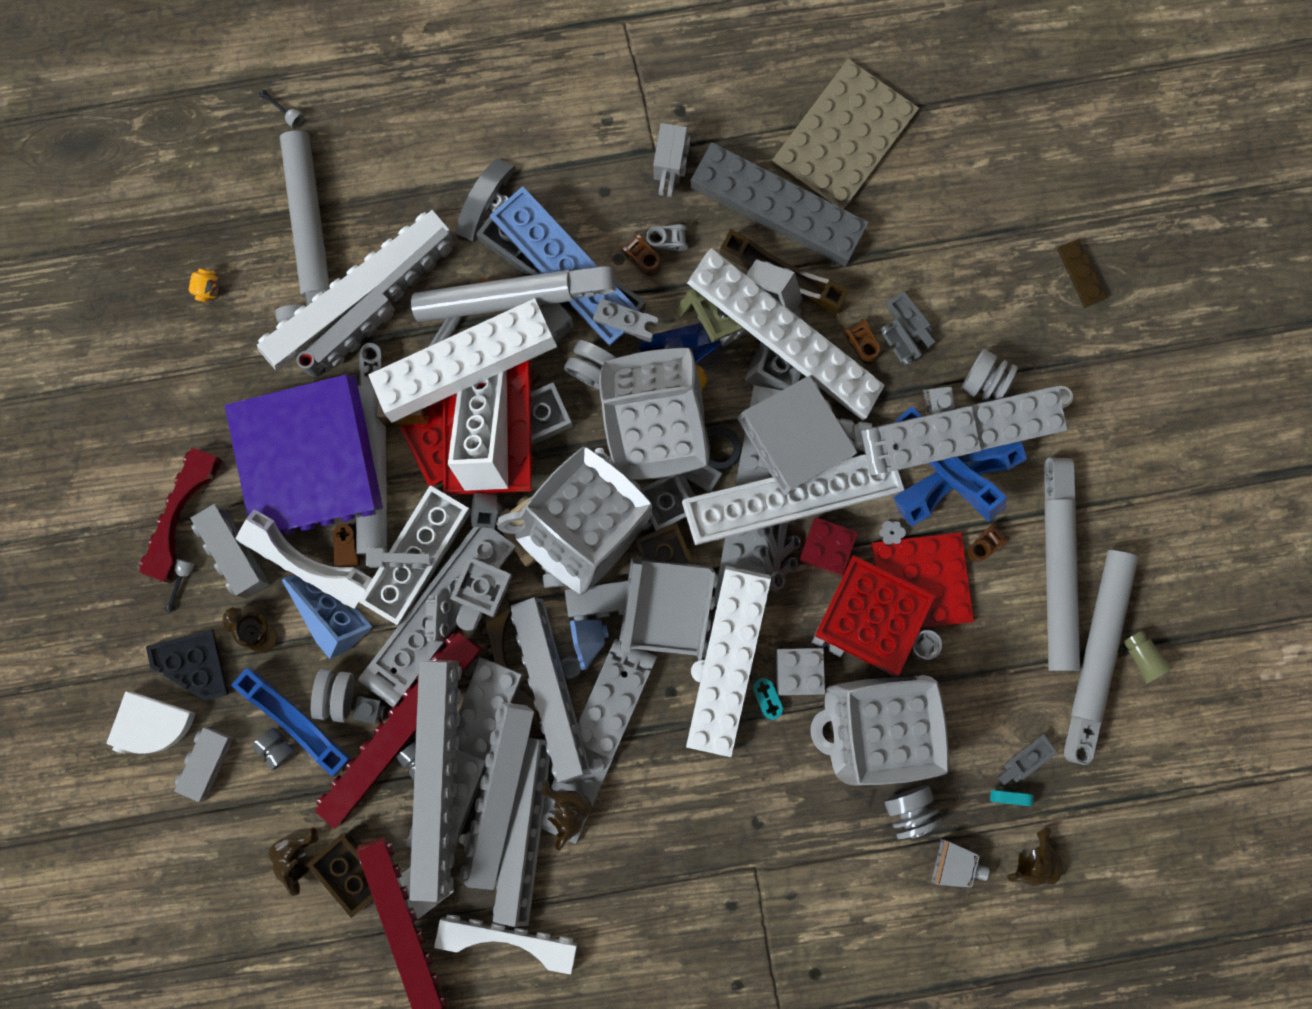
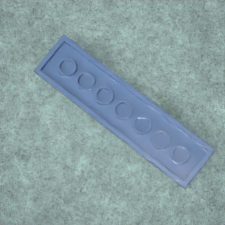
M523 186L489 215L495 224L542 274L598 267ZM616 286L615 292L611 294L577 298L575 301H568L609 346L613 345L625 332L593 321L600 299L602 298L640 312Z

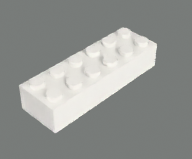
M430 485L389 553L430 554L433 556L432 565H426V569H413L412 565L403 564V568H389V564H386V568L378 569L359 602L399 626L416 604L469 517L471 510Z

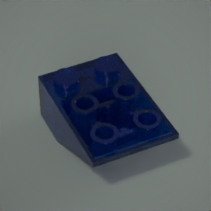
M699 323L655 333L652 336V342L644 341L638 346L640 352L662 349L689 348L693 353L696 364L697 361L712 352L721 342L720 340L712 342L704 326Z

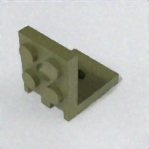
M695 289L686 293V298L680 301L681 304L676 309L679 319L697 312L712 342L745 329L729 316L727 318L720 317L717 313L719 308Z

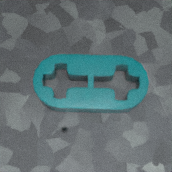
M765 678L755 681L753 692L763 715L772 720L779 718L783 708L772 682ZM760 682H763L764 685H769V689H767L768 698H765L762 692L758 693L757 688L760 687ZM769 699L773 706L777 705L779 708L776 710L775 716L766 712L769 708L767 703Z
M991 790L990 801L1033 806L1034 795Z

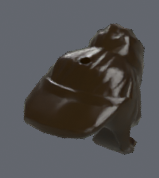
M236 607L226 610L222 619L223 626L228 632H231L236 643L258 653H267L273 649L278 635L274 627L266 622L264 615H259L255 611L241 613V609Z
M546 780L543 783L542 794L555 801L556 815L554 818L548 817V820L558 831L555 849L560 851L568 840L579 833L583 820L592 811V804L587 796L578 791L553 790Z
M314 827L310 829L306 837H284L272 844L269 849V859L273 863L274 874L292 896L300 894L298 880L310 870L308 866L304 867L306 858L304 849L316 843L319 839L318 832Z
M1047 827L1037 832L1040 848L1033 850L1025 861H1023V854L1019 853L1016 873L1008 874V881L1038 886L1044 883L1056 884L1060 880L1063 873L1062 861L1049 843L1051 828Z

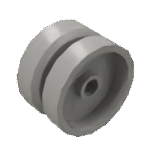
M578 340L573 350L578 358H569L564 369L578 380L599 390V377L602 365L606 361L616 359V357L594 344Z
M320 669L317 672L311 696V716L313 719L326 720L331 715L333 721L347 722L354 697L355 680L353 673L339 672L335 677L334 672L331 670Z

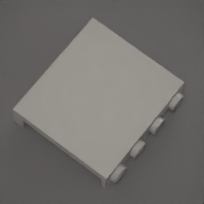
M810 376L744 410L737 418L784 496L792 492L796 487L837 464L849 460L857 453L854 442L847 437L842 423L836 419L831 405L827 400H824L818 384Z
M631 558L619 639L620 651L630 653L631 648L696 655L698 660H702V654L707 652L708 641L705 639L706 631L709 632L711 627V618H708L709 610H713L714 607L712 590L717 587L718 575L715 574L713 568L709 566Z

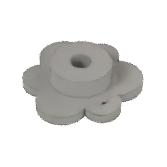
M885 521L882 525L883 529L879 532V535L883 537V541L887 545H891L893 542L899 544L901 538L906 535L905 529L900 527V523L897 521L894 523Z

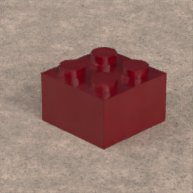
M815 517L798 562L841 577L858 532Z

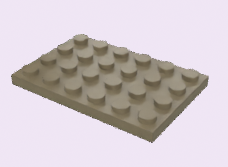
M847 59L774 156L771 163L818 197L845 209L919 108L850 59Z

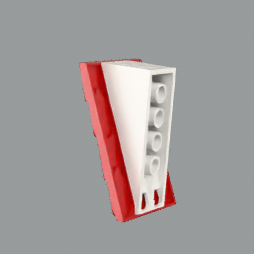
M531 359L443 399V492L446 495L474 494V492L532 491Z

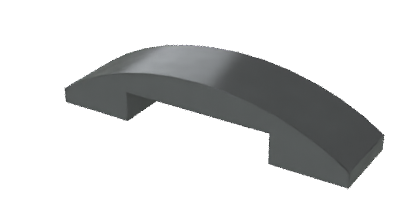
M495 159L484 170L464 203L456 226V235L475 242L476 234L484 224L482 218L500 186L507 185L516 169L514 165L500 159Z

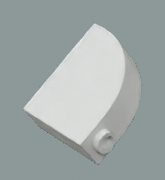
M125 692L106 744L113 746L112 750L126 754L127 751L132 753L164 751L177 744L186 735L196 713L135 692Z

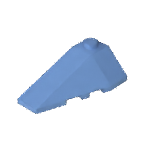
M295 574L283 578V583L314 640L329 659L347 652L372 629L371 624L357 609L348 608L340 600L324 593L311 583L303 581Z
M601 620L570 621L573 644L578 660L581 662V670L588 669L605 645V638H609L607 624L602 625Z

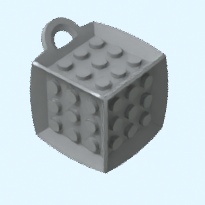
M673 348L646 351L604 362L600 371L599 390L606 439L611 456L608 462L622 472L629 480L668 477L706 467L709 463L710 446L705 426L701 385L691 349Z
M582 447L549 476L520 512L508 513L499 517L497 524L500 531L516 534V540L547 571L577 593L584 594L615 565L644 529L651 516L652 502L612 464L589 448ZM524 520L522 525H510V522Z
M925 675L876 678L827 687L825 692V710L819 712L814 717L811 724V737L815 746L822 753L830 755L834 772L842 782L854 786L896 784L933 778L948 773L947 725L939 685L935 679ZM829 721H832L834 743L828 742L823 736V726Z

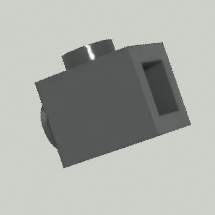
M474 492L471 507L472 527L494 529L496 517H500L501 504H497V495Z
M358 696L353 719L374 724L380 723L386 711L385 701Z

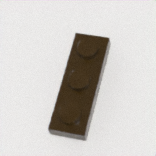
M1076 239L1058 247L1057 251L1083 307L1087 308L1105 300L1107 297L1080 240Z

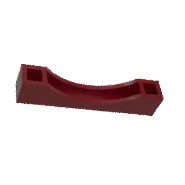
M191 447L190 452L188 451L185 454L183 469L175 477L174 484L176 485L173 492L167 496L166 509L164 513L160 514L157 520V530L148 541L149 549L140 560L139 573L162 582L171 583L175 573V562L178 559L175 548V533L180 514L190 498L203 486L214 480L222 462L220 458Z

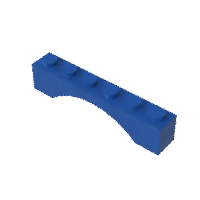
M910 407L895 422L921 417L922 415L915 408ZM958 457L929 463L988 522L1006 509L1007 497L993 483L967 467Z
M1019 441L966 454L959 459L976 474L982 475L1010 470L1027 460L1023 445ZM935 472L893 498L899 513L912 527L931 516L940 500L954 488L938 472Z
M246 668L231 685L249 702L285 729L332 777L338 776L352 759L346 751L255 669Z

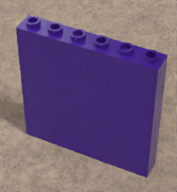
M342 375L225 405L247 517L255 509L274 520L280 533L287 535L295 533V528L301 527V531L314 529V524L321 523V526L335 524V519L341 518L342 522L354 520L357 514L362 513V517L376 515L375 510L383 509L355 375Z

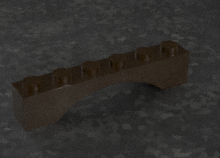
M730 229L720 247V255L748 270H750L756 260L770 262L774 266L792 270L795 272L802 298L837 315L849 292V289L829 279L810 274L782 261L751 239Z
M506 590L495 618L483 613L485 623L482 624L484 636H489L491 645H488L487 649L490 659L494 658L495 663L509 668L504 651V636L512 611ZM519 686L512 703L527 705L534 711L532 723L540 721L538 711L534 706V698Z

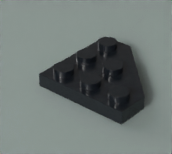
M214 629L146 646L151 669L166 676L204 701L229 695Z

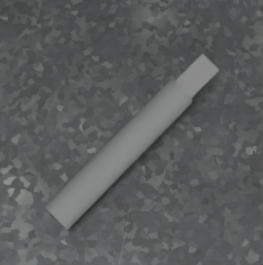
M289 131L280 135V144L301 297L305 298L307 307L312 303V298L319 292L325 293L330 289L310 134L305 131Z
M605 266L576 271L564 270L415 292L411 298V308L415 319L418 322L510 310L534 298L538 306L575 301L577 298L614 293L615 273L613 267Z
M374 343L365 344L360 351L358 389L383 509L375 510L376 515L362 517V513L356 515L357 555H366L367 548H383L387 550L386 426L377 417L378 397L371 381L366 377L368 372L373 373L381 369V350ZM372 351L375 353L376 358L369 360L364 356V352Z
M1048 457L1044 465L1048 671H1080L1074 462L1071 458Z
M1108 550L1064 749L1065 758L1072 763L1086 765L1094 757L1139 559L1138 556L1115 550ZM1080 749L1081 754H1080V756H1079V758H1078V757H1077V752H1078V750Z

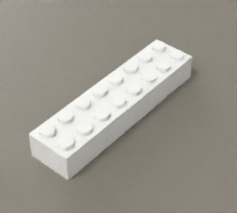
M534 298L369 374V378L384 414L391 422H394L557 347Z
M730 566L725 567L688 735L687 748L727 757L732 756L771 575Z

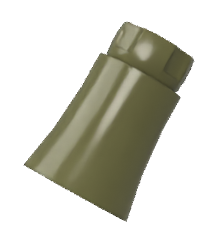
M1143 630L1124 641L1146 684L1174 668L1159 652L1151 639L1147 638Z

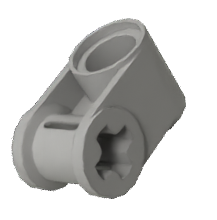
M678 224L652 227L647 232L646 242L656 252L687 250L688 244L686 243L685 235L687 226ZM653 235H658L662 238V241L654 243L650 238Z

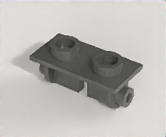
M898 318L881 328L882 336H884L890 346L894 344L897 346L893 351L900 360V363H904L905 366L910 365L922 355Z

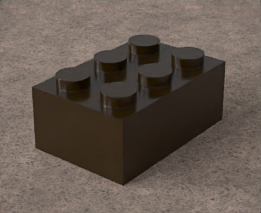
M345 832L312 859L307 866L350 918H352L374 899L357 853L359 845L348 832Z

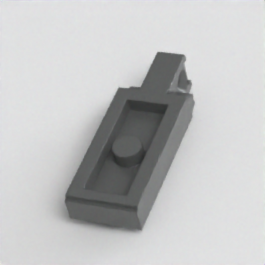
M904 291L885 304L894 318L899 319L915 343L920 341L926 350L934 345L935 341L930 335L932 332L930 323Z
M1042 734L1007 760V763L1003 765L1006 770L999 774L997 778L1004 785L1012 779L1015 782L1023 780L1055 756L1058 751L1046 735Z

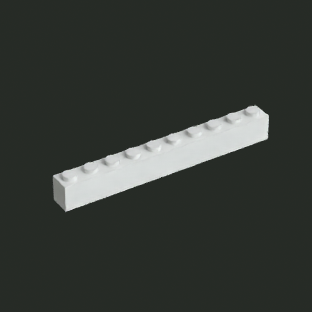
M433 210L427 214L426 212L420 214L415 220L416 223L409 227L407 225L403 227L398 233L399 236L394 240L390 238L385 241L381 246L382 249L377 253L371 252L364 259V263L350 268L347 271V276L342 280L338 278L333 281L329 286L330 289L325 293L319 292L312 298V303L307 307L303 305L294 312L295 316L290 320L285 319L276 326L277 330L272 334L266 333L258 340L259 344H257L258 351L275 370L279 369L334 326L442 227L449 233V229Z

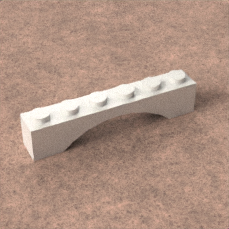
M255 509L247 517L235 538L245 547L258 552L264 558L270 559L283 569L292 572L303 581L311 583L324 593L335 597L353 609L372 581L371 577L354 567H332L305 557L286 541L274 520Z
M447 915L446 918L442 917L439 921L434 948L459 952L468 946L482 942H506L532 953L550 971L566 974L572 973L578 944L574 943L572 938L560 936L559 939L550 938V934L544 932H537V935L528 934V930L523 928H514V931L505 929V925L497 923L486 926L482 925L483 921L469 919V922L461 921L460 917L456 915Z

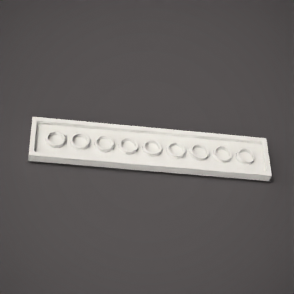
M711 248L707 251L687 284L806 377L810 376L821 389L861 420L867 418L884 384L796 314L781 305L768 292L758 287L753 280Z
M862 455L837 464L796 487L785 496L772 477L687 498L682 501L694 543L698 545L898 494L904 491V487L898 470L870 475L866 455Z

